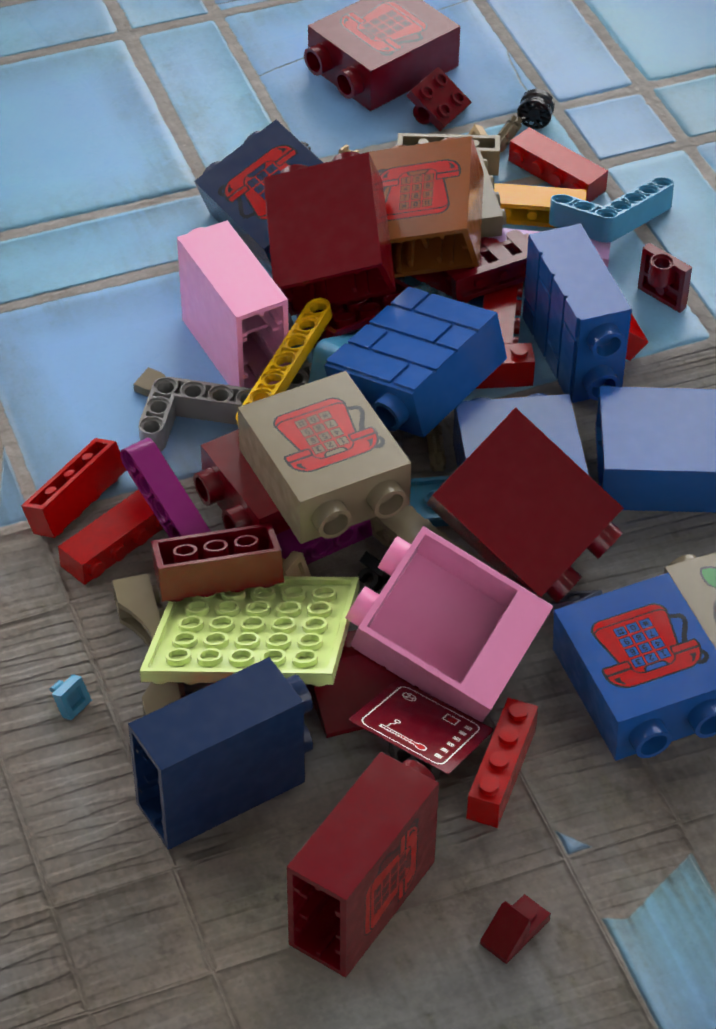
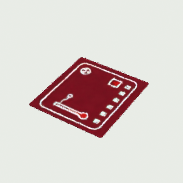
M399 678L349 718V721L446 774L451 773L494 731L493 728Z

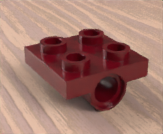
M439 67L435 68L406 95L415 105L413 108L415 119L423 125L431 122L440 132L472 103Z
M649 242L642 249L638 289L680 313L687 307L692 267Z

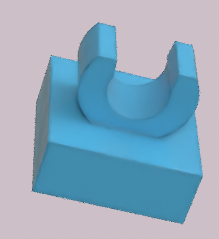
M72 674L65 682L58 680L49 688L53 692L52 696L62 717L68 720H72L92 701L82 677Z

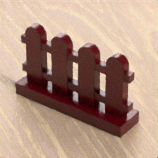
M512 230L506 234L507 240L502 242L495 238H487L483 241V248L480 249L479 266L469 267V270L466 271L463 269L441 271L445 276L447 286H452V299L464 302L525 282L529 234ZM512 248L517 254L512 255L508 249ZM489 256L494 262L488 263L484 257Z

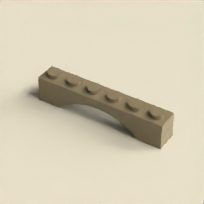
M149 574L112 580L114 600L120 623L134 631L149 648L164 613L163 607L158 608L156 604L160 603L158 586L151 585ZM150 682L149 687L142 696L143 716L181 699V696H185L183 682H167L164 684Z

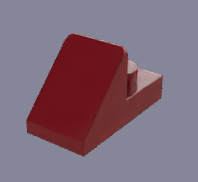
M525 894L513 905L504 901L482 936L480 945L507 964L550 921L551 913Z

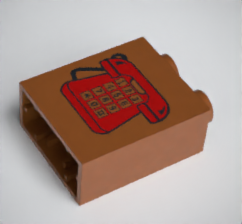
M449 137L436 142L410 146L397 145L390 149L370 151L369 154L383 181L394 277L479 266L484 173L473 137Z

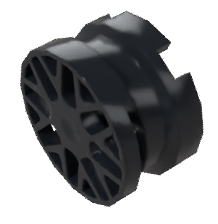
M531 89L525 92L517 110V116L522 119L521 123L532 129H540L547 126L551 121L555 108V103L552 101L553 97L541 89Z

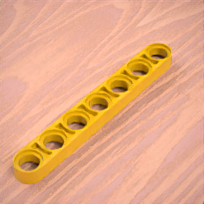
M312 299L305 305L242 406L288 389L332 318L330 302L327 299ZM317 310H324L322 312L313 313ZM308 327H314V328L309 329V330H303V329L308 328ZM295 345H302V346L297 347V348H291V347H293V346H295ZM284 363H291V364H289V365H287V366H280L281 364H284ZM280 381V382H278V383H276V384L268 385V383H270V382ZM237 412V414H236L237 424H238V412Z

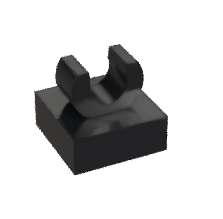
M367 551L359 560L367 568L361 570L357 577H359L362 583H365L369 577L373 576V581L369 587L375 592L378 591L382 586L383 580L387 582L391 576L378 569L381 561Z

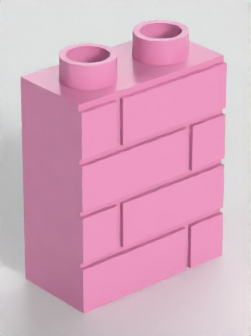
M423 526L412 544L397 536L390 545L378 566V569L391 576L380 594L365 586L351 606L345 619L358 626L351 646L381 666H385L386 669L413 686H417L420 690L483 722L552 610L553 605Z

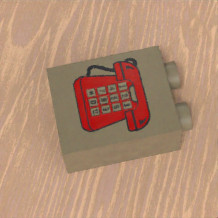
M346 371L238 407L239 449L300 544L319 537L335 538L343 534L352 525L374 517L390 518L398 514L405 506L410 505L411 461Z

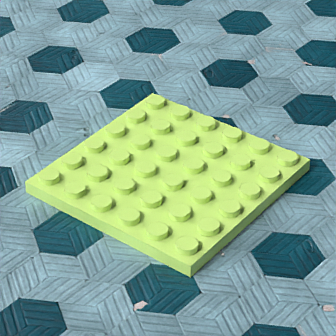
M284 576V583L275 584L269 588L259 586L247 588L241 592L227 591L215 593L210 597L195 596L184 598L178 602L168 601L141 666V682H153L155 684L184 682L189 685L215 683L270 657L285 678L296 674L305 684L318 687L333 685L350 621L345 619L358 596L360 588L359 577Z

